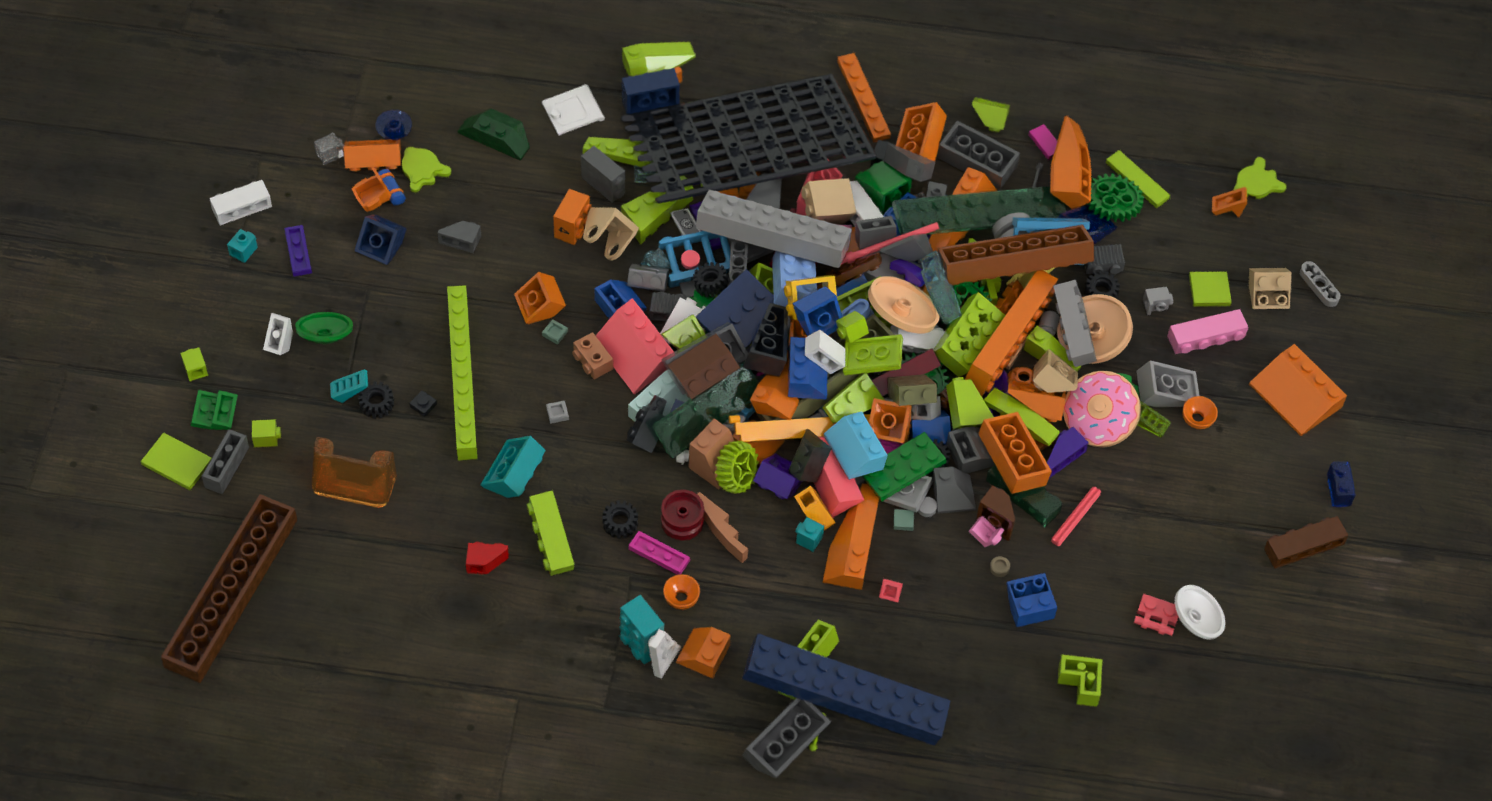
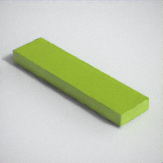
M1120 150L1106 159V164L1118 175H1121L1123 179L1128 177V182L1134 181L1133 186L1139 185L1138 190L1143 191L1142 196L1155 208L1169 200L1170 195Z

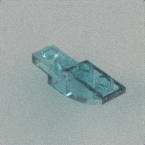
M935 250L920 259L923 267L921 274L942 321L948 324L960 317L961 312L953 286L948 283L940 253Z

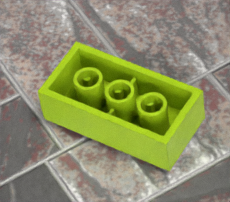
M979 292L972 295L966 300L933 349L937 359L958 377L967 374L972 363L1006 315Z

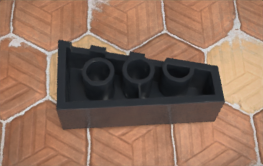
M773 303L769 304L743 368L780 376L787 362L788 311L786 307Z

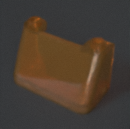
M317 437L314 444L312 488L317 495L379 508L384 507L388 503L397 477L393 452L376 451L372 455L370 462L335 455L333 454L334 445L332 441Z

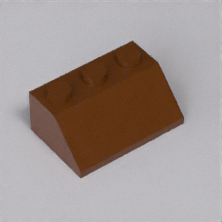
M716 333L667 364L682 390L690 399H693L740 368L729 349Z

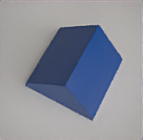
M941 410V415L933 420L911 419V440L925 432L932 442H934V439H938L937 443L942 441L944 442L943 445H947L948 432L951 431L950 416L945 410Z

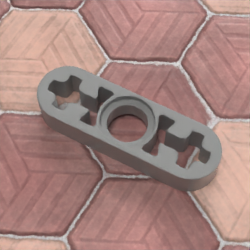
M1310 261L1303 263L1300 275L1324 305L1328 307L1336 306L1340 299L1339 291L1315 263ZM1321 281L1325 286L1318 287L1315 282Z

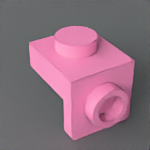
M983 516L979 517L969 530L984 547L992 544L996 545L1002 539L1000 535L1004 531L1002 527L996 529Z

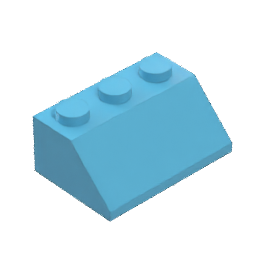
M862 411L844 416L824 433L826 441L832 448L848 479L884 469L888 455Z

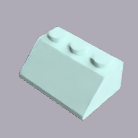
M665 370L628 404V417L635 422L637 412L643 406L647 407L655 395L667 401L663 416L666 419L676 399L690 405H694V402L686 394L683 395L668 371Z

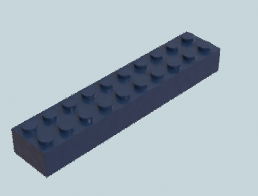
M757 634L752 642L742 679L934 746L943 735L950 700L761 634Z

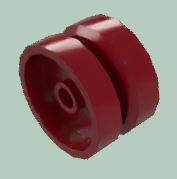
M683 489L675 490L664 498L661 506V525L669 537L680 541L690 540L702 531L705 509L700 496L693 491Z

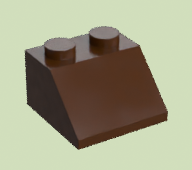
M992 485L979 503L976 521L979 517L983 516L996 529L1002 527L1004 531L1000 536L1009 541L1015 523L1011 500L1003 489Z

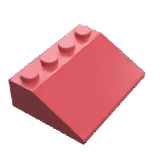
M633 298L617 309L596 335L613 358L614 369L634 395L667 370L661 359L674 352Z

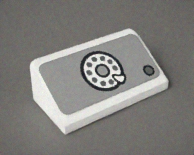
M689 209L670 212L682 236L701 232V230L696 229V221Z

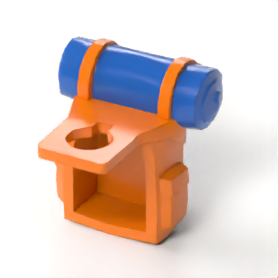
M372 167L375 176L368 179L364 178L351 188L356 199L366 212L380 207L387 201H390L395 206L404 203L406 200L403 190L400 189L394 179V175L388 169L377 172Z

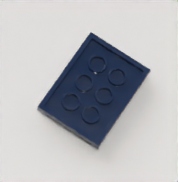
M746 269L696 316V319L707 333L727 322L732 323L746 349L753 342L769 304H774V295Z

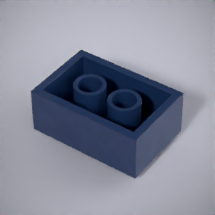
M674 68L622 78V102L626 114L679 104L680 84Z

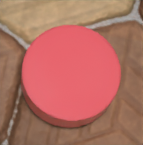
M694 250L685 251L681 256L682 266L689 270L698 267L700 263L699 254Z

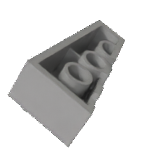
M1076 280L1054 285L1057 298L1056 308L1058 314L1061 315L1059 322L1061 329L1065 331L1063 339L1065 345L1069 347V350H1066L1068 360L1073 361L1075 367L1096 362L1097 359L1084 302Z

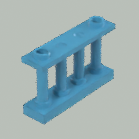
M701 231L674 238L671 236L662 238L659 241L658 249L659 251L666 249L672 273L668 276L669 288L677 287L679 283L693 280L695 270H699L698 267L683 272L679 270L674 247L684 245L685 251L693 250L691 244L702 241L708 265H710V262H714V265H716L717 262L714 260L709 240L720 238L726 261L719 264L724 266L726 272H729L731 249L727 237Z

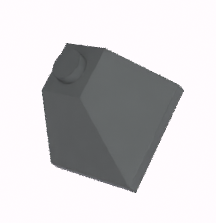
M927 234L912 235L880 249L882 253L909 262L918 261V264L929 261L928 257L934 255Z
M955 467L934 468L932 485L937 503V514L976 511L971 476Z

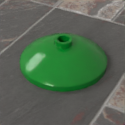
M318 312L300 318L295 324V330L300 337L317 344H330L347 337L353 330V322L343 314Z

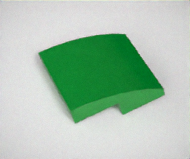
M198 390L190 426L215 430L231 429L238 395L220 390L218 394Z

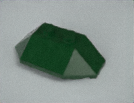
M492 108L466 118L458 129L459 134L520 161L530 148L523 122Z

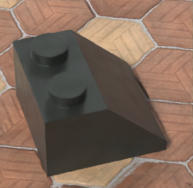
M806 429L791 462L789 472L799 481L817 482L832 448L811 430Z

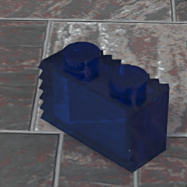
M1332 462L1327 472L1332 506L1349 507L1356 496L1350 462Z

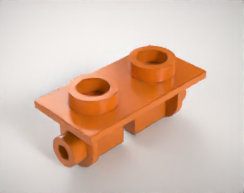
M1018 280L1007 285L1002 294L1005 299L999 298L997 305H995L1005 315L1024 290Z

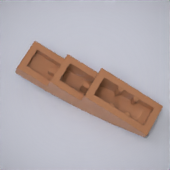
M699 492L697 495L700 496L704 503L705 522L723 546L743 563L748 557V548L738 541V531L728 524L729 515Z

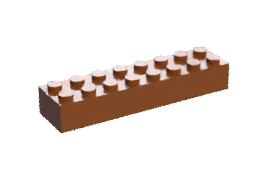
M1084 225L938 248L939 269L947 285L977 282L982 279H995L1000 276L1032 273L1037 270H1050L1055 267H1068L1073 264H1086L1094 261V241Z

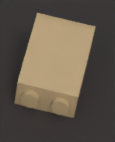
M849 178L809 181L802 187L801 193L806 204V216L832 224L843 225L856 214Z

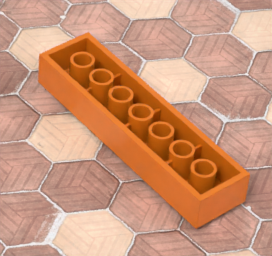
M1043 270L1036 271L972 363L965 380H972L981 397L985 392L989 393L995 380L1000 378L1003 369L1010 363V357L1012 355L1015 356L1020 347L1018 345L1023 344L1028 334L1026 333L1031 332L1036 324L1034 320L1036 321L1041 318L1044 312L1042 309H1047L1052 301L1050 297H1053L1055 294L1054 285H1056L1058 279Z

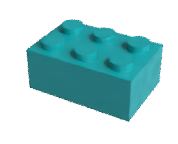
M639 595L620 607V639L625 645L630 646L632 654L637 660L640 659L643 664L651 661L648 646L649 640L653 635H656L659 629L664 631V623L644 598Z

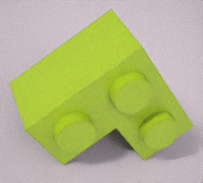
M1062 655L1058 669V684L1078 686L1077 704L1097 707L1101 694L1102 659Z

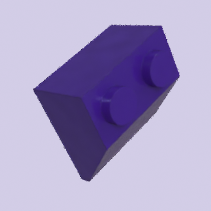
M776 453L761 462L753 480L758 483L760 488L773 491L781 499H788L793 496L803 482L799 481L789 472L791 461Z

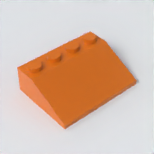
M1295 344L1280 353L1249 383L1300 436L1341 409L1347 397Z

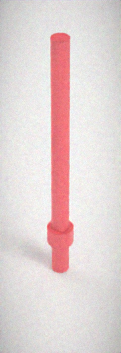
M936 222L853 253L852 251L847 252L841 264L853 263L855 259L880 251L881 248L912 235L936 231L939 229V226Z

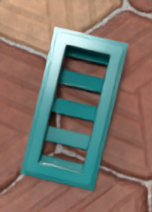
M364 369L331 382V398L343 403L368 387L367 370Z

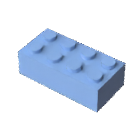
M775 251L772 258L774 304L784 307L788 305L787 297L784 294L785 281L816 277L814 261ZM817 283L796 286L798 300L817 291Z

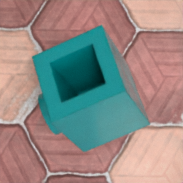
M242 229L227 244L229 255L244 263L258 248L255 235Z
M807 517L796 528V543L814 552L823 538L824 526Z

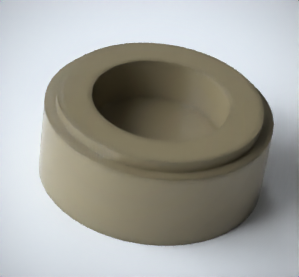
M1002 556L993 558L990 564L991 573L997 577L1006 576L1010 570L1008 559Z

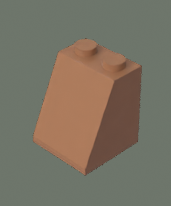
M714 418L689 445V468L717 489H720L721 486H719V481L716 480L717 474L714 473L717 470L715 464L718 462L717 457L720 456V450L724 449V445L734 441L730 429Z

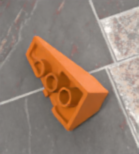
M788 350L787 362L780 376L766 374L757 385L750 399L757 414L791 420L798 406L799 398L788 397Z

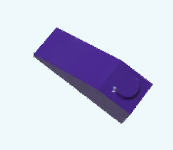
M1074 427L1069 430H1063L1058 435L1057 442L1047 461L1052 471L1049 478L1083 455L1087 450L1089 442Z

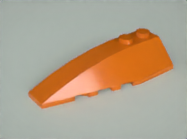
M970 167L965 171L937 222L939 229L933 231L929 239L934 253L932 256L938 258V248L955 245L965 237L967 232L972 231L979 221H983L987 216L999 192L985 173Z
M862 483L860 491L864 501L848 510L830 545L823 583L862 590L879 498L868 484Z

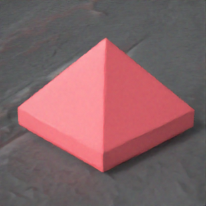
M883 579L879 598L899 602L903 583Z

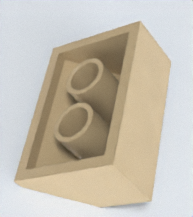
M1048 349L1034 365L1033 384L1040 391L1045 390L1047 393L1075 391L1078 386V372Z

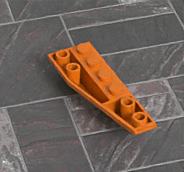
M1065 116L1051 162L1050 193L1075 210L1091 202V163L1088 147L1079 125L1068 116Z

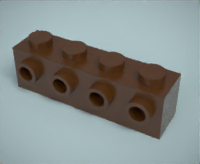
M1338 516L1333 518L1326 517L1318 523H1309L1301 529H1292L1284 535L1270 537L1264 550L1276 569L1342 546L1348 538V533Z

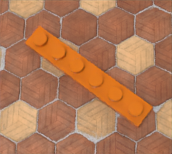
M855 54L839 56L837 62L873 142L889 139L891 133Z

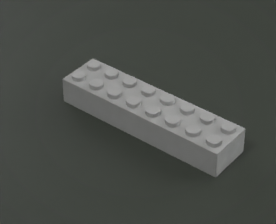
M712 190L707 192L698 209L696 229L840 268L849 248L852 232L851 228L842 225L832 224Z

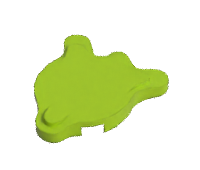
M408 147L404 150L402 170L410 180V190L412 192L420 191L423 185H433L435 183V176L448 177L451 175V168L441 164L433 152L414 147Z
M1257 157L1252 166L1246 167L1239 172L1234 190L1246 187L1247 197L1250 195L1260 199L1273 192H1284L1286 184L1277 180L1274 170L1266 171L1264 169L1265 160Z

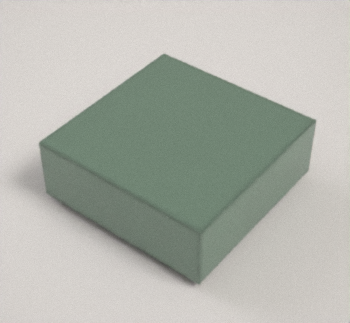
M552 319L542 331V336L558 345L568 333V328Z
M894 509L893 530L913 531L914 511Z

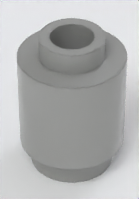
M1045 311L1041 316L1038 326L1054 336L1060 317L1054 311Z

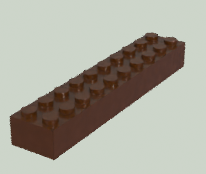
M261 494L258 496L162 654L161 659L164 668L201 683L296 524L297 515L295 508Z

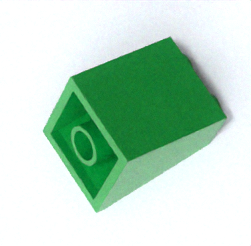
M883 160L873 164L866 171L859 172L855 176L854 181L859 182L875 206L879 208L881 214L884 215L889 207H893L907 192L910 193L912 178L905 176Z

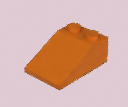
M1009 379V394L1041 417L1046 418L1047 421H1062L1066 391L1047 393L1045 390L1040 391L1033 383Z

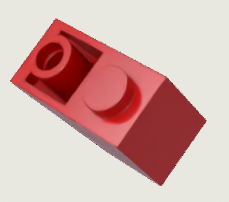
M482 542L468 543L467 573L488 574L509 558L508 545L501 543L484 544Z

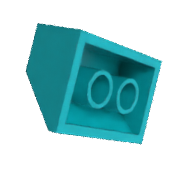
M531 436L506 440L483 479L481 486L507 498L520 496L524 492L528 480L533 477L534 470L542 461V456L546 450Z

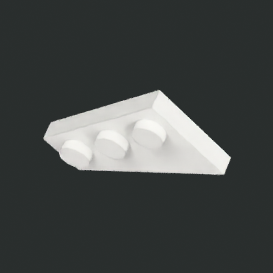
M659 629L656 635L650 638L648 646L654 676L662 678L681 649V646L677 645V642L672 640L666 632Z

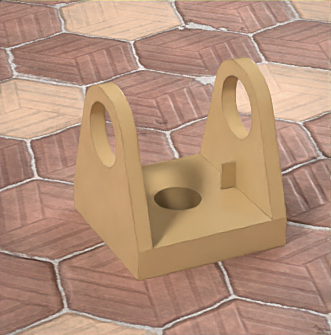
M590 208L583 238L588 243H592L602 235L605 229L608 230L605 257L613 261L623 253L636 235L639 227L617 208ZM598 227L596 234L589 238L590 231ZM619 245L617 252L610 256L611 249Z

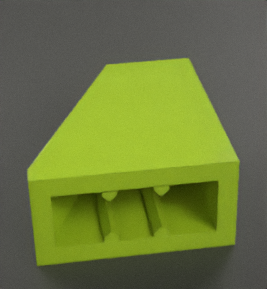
M957 377L946 385L953 430L964 427H981L983 420L994 417L971 379L964 380L963 377Z

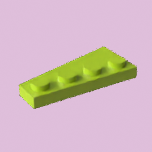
M588 137L583 146V154L595 146L613 161L639 167L652 163L651 161H638L637 157L647 153V151H633V146L641 144L643 141Z

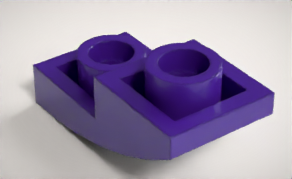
M899 258L890 262L891 270L896 271L897 274L905 275V281L917 287H921L923 284L931 281L927 273L909 261Z

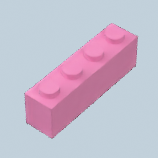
M1238 309L1172 325L1167 337L1175 354H1185L1191 350L1205 349L1216 344L1222 345L1228 341H1239L1245 338L1248 325L1241 310Z

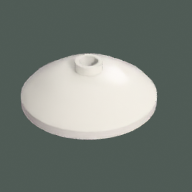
M1186 585L1176 593L1175 608L1182 624L1191 633L1204 639H1215L1223 633L1225 617L1220 605L1210 593L1195 585Z

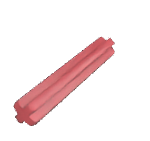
M1092 487L1054 534L1051 540L1053 544L1060 546L1098 499L1101 493L1100 489Z

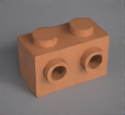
M593 332L573 342V356L583 364V369L587 375L590 374L593 379H596L613 370V358Z

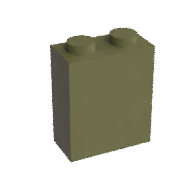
M925 374L887 377L888 397L899 406L937 403V384Z

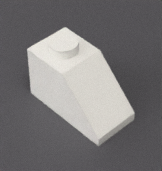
M271 313L263 350L278 355L289 351L293 336L290 318Z

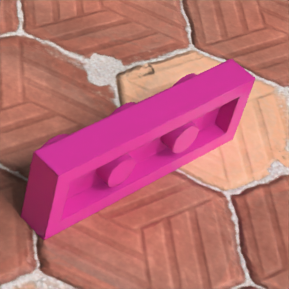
M638 531L629 544V550L677 575L682 574L690 562L689 556Z

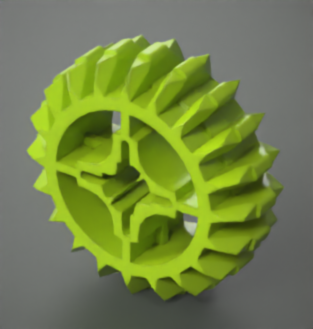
M744 441L729 442L728 445H724V449L720 450V456L717 457L718 462L715 464L717 470L714 473L717 474L716 480L719 481V486L723 490L737 494L745 492L746 489H750V484H754L753 480L758 470L757 464L759 461L757 460L758 454L755 453V448L751 444Z

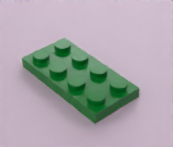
M923 432L888 453L883 470L866 474L862 477L882 502L929 474L934 468H939L947 463V461L928 435Z

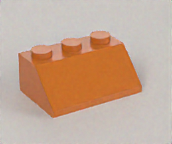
M400 139L346 141L344 144L345 168H350V171H359L363 167H368V170H372V167L378 170L379 167L386 166V169H397V166H401Z

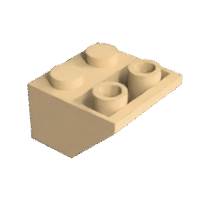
M1249 268V291L1252 309H1290L1291 271L1287 268Z

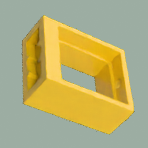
M832 275L785 281L784 294L788 300L786 310L790 319L797 320L792 303L798 301L796 288L798 285L822 282L823 287L826 286L837 296L835 276Z

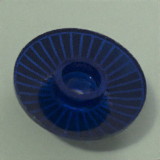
M400 110L386 111L376 120L378 134L389 140H398L405 137L412 128L411 118L407 113Z

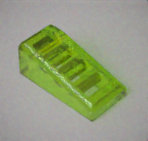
M1140 401L1141 415L1137 425L1162 438L1171 422ZM1159 423L1162 424L1160 429L1157 428Z

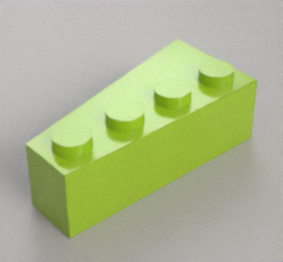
M680 176L681 180L687 179L685 176ZM693 186L684 187L685 191L693 189ZM650 191L622 205L621 213L639 227L635 238L642 244L646 237L654 234L660 225L670 220V212L682 210L693 200V197L659 204L656 203L655 198L665 194V192Z
M553 490L530 496L527 509L533 520L534 533L538 535L539 540L537 543L539 550L543 552L545 557L543 559L545 570H549L550 576L574 570V561Z

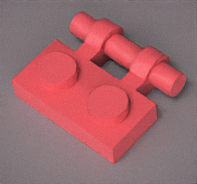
M1143 594L1137 614L1144 616V618L1136 616L1134 623L1141 625V628L1144 629L1150 628L1159 631L1158 634L1164 635L1165 633L1172 636L1175 628L1169 627L1167 624L1175 626L1177 623L1178 615L1175 604ZM1150 618H1151V619H1154V620H1157V621H1160V622H1162V623L1160 624V623L1151 621Z

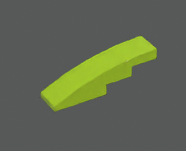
M996 388L984 399L986 405L999 412L1000 416L1018 412L1032 438L1047 446H1050L1060 434V431L1043 417Z

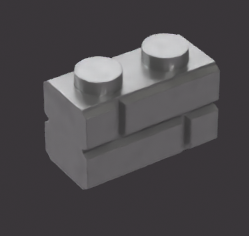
M632 264L629 268L627 286L664 292L667 287L669 269Z

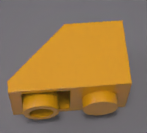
M811 486L794 496L805 515L822 524L824 530L836 523L817 491Z

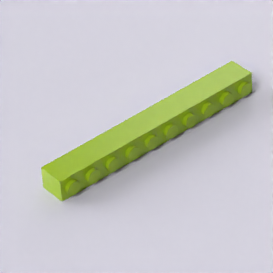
M466 285L447 287L457 456L458 460L477 459L467 290Z

